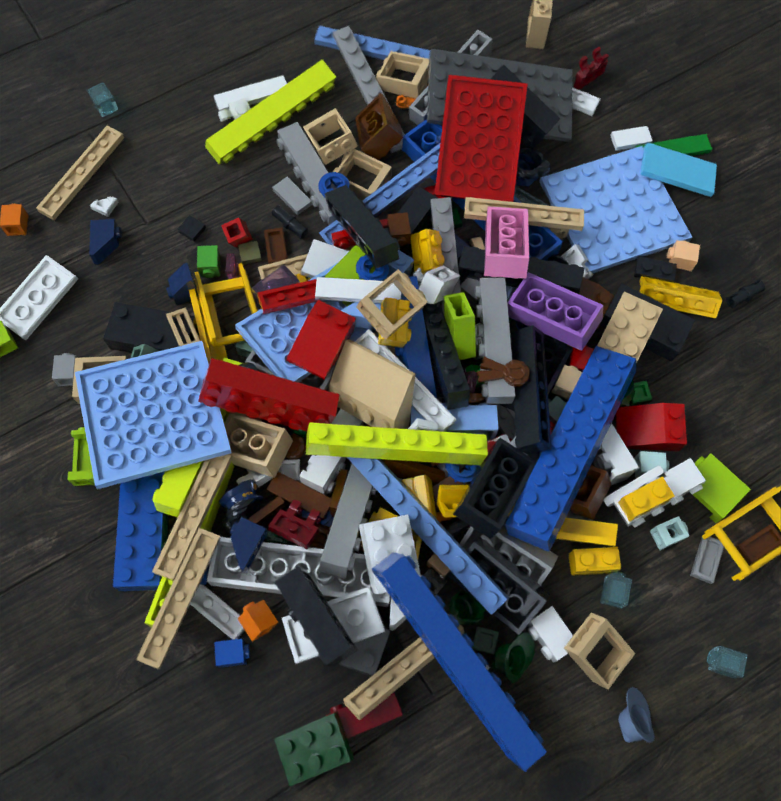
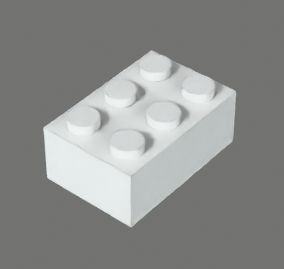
M408 515L359 524L372 593L380 594L387 592L371 569L393 552L410 556L417 565L415 571L421 576Z

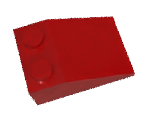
M317 300L308 314L286 361L325 380L339 357L345 341L350 339L353 334L356 318Z
M656 403L619 407L616 412V431L627 449L679 452L687 444L684 404Z

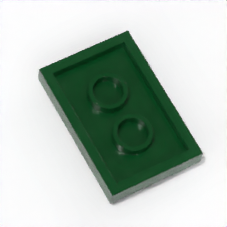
M338 712L274 739L289 786L354 760Z

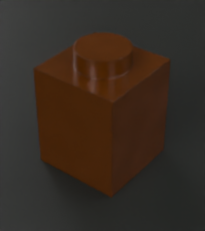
M408 212L387 214V228L390 236L397 239L400 247L410 244L411 230Z

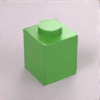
M218 245L198 246L197 268L200 277L213 278L214 276H220V252Z

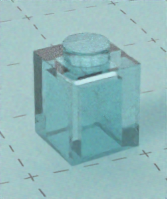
M104 82L87 90L91 102L101 117L118 110L114 97Z
M612 572V574L607 575L604 578L600 603L621 609L628 606L632 579L625 578L626 575L619 572Z
M723 646L714 647L707 656L708 670L734 679L742 678L744 676L747 654Z

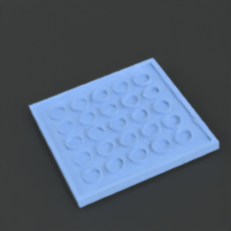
M642 146L540 178V184L551 206L584 209V227L582 231L569 230L567 238L571 246L577 244L581 247L589 260L585 263V266L588 267L592 274L635 260L638 256L644 257L673 247L676 240L689 242L692 239L687 226L663 183L640 175L644 152Z
M202 341L75 372L93 477L97 489L232 453L220 408L206 406L204 403L198 402L202 383L209 365Z

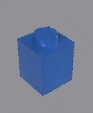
M244 639L214 642L217 667L247 664L246 658H250L249 644H245Z

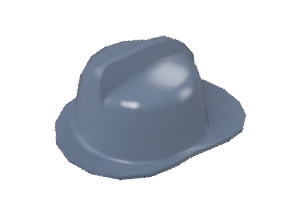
M631 687L626 695L627 707L618 717L624 740L630 743L644 739L646 742L651 743L654 741L655 736L647 701L637 688Z

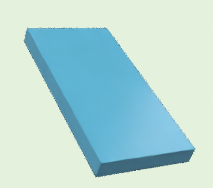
M647 142L644 146L640 175L712 197L715 191L717 164Z

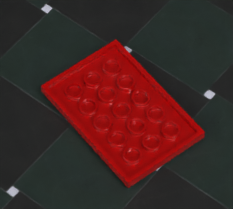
M448 75L434 196L458 199L471 197L513 202L528 83Z

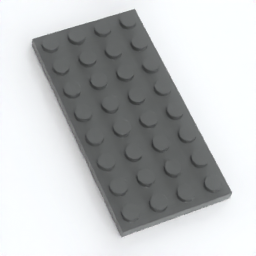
M438 49L430 50L427 123L443 125L448 75L491 79L505 65L523 83H528L527 87L560 118L543 139L566 142L572 139L571 69Z

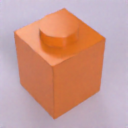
M22 204L1 205L0 227L7 236L27 235L28 214Z
M264 600L256 604L254 601L247 604L242 609L244 612L238 618L252 642L269 633L278 623Z

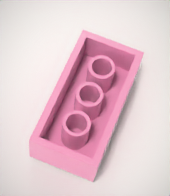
M488 207L484 276L526 279L529 263L528 209Z

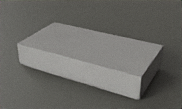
M288 177L273 186V191L296 215H299L312 205V201Z
M701 537L690 576L710 584L714 583L724 549L720 540L713 537H708L704 540Z

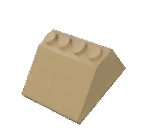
M347 339L329 382L328 391L340 394L338 401L340 409L372 427L407 429L410 422L416 374Z

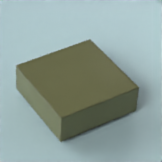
M257 241L238 245L243 265L262 261Z

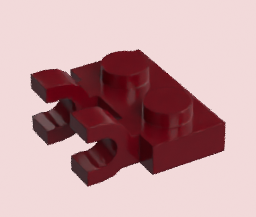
M600 47L593 50L592 56L594 61L590 65L587 63V56L580 59L579 66L581 70L576 74L574 87L577 90L582 89L605 72L609 55L601 56Z
M294 499L287 511L279 510L268 528L269 531L308 550L319 533L317 526L321 522V518H319L321 512L313 508L306 521L298 518L303 512L300 509L302 502Z

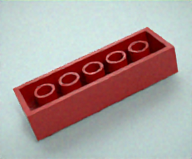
M211 358L202 383L198 402L210 407L223 408L228 412L245 414L250 418L267 420L272 424L289 426V428L294 430L307 431L309 422L331 424L336 417L340 394Z

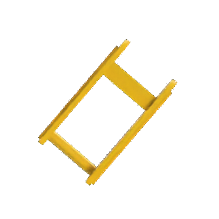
M242 263L238 264L240 277L203 285L199 271L195 272L196 279L194 281L210 344H213V347L245 340L240 334L216 338L205 296L244 288L251 314L258 311L249 279Z
M775 486L706 530L705 534L702 535L705 540L715 533L741 569L739 573L731 577L734 581L744 579L780 555L781 545L751 565H748L722 528L761 504L781 531V508L772 498V496L781 491V486L778 488Z

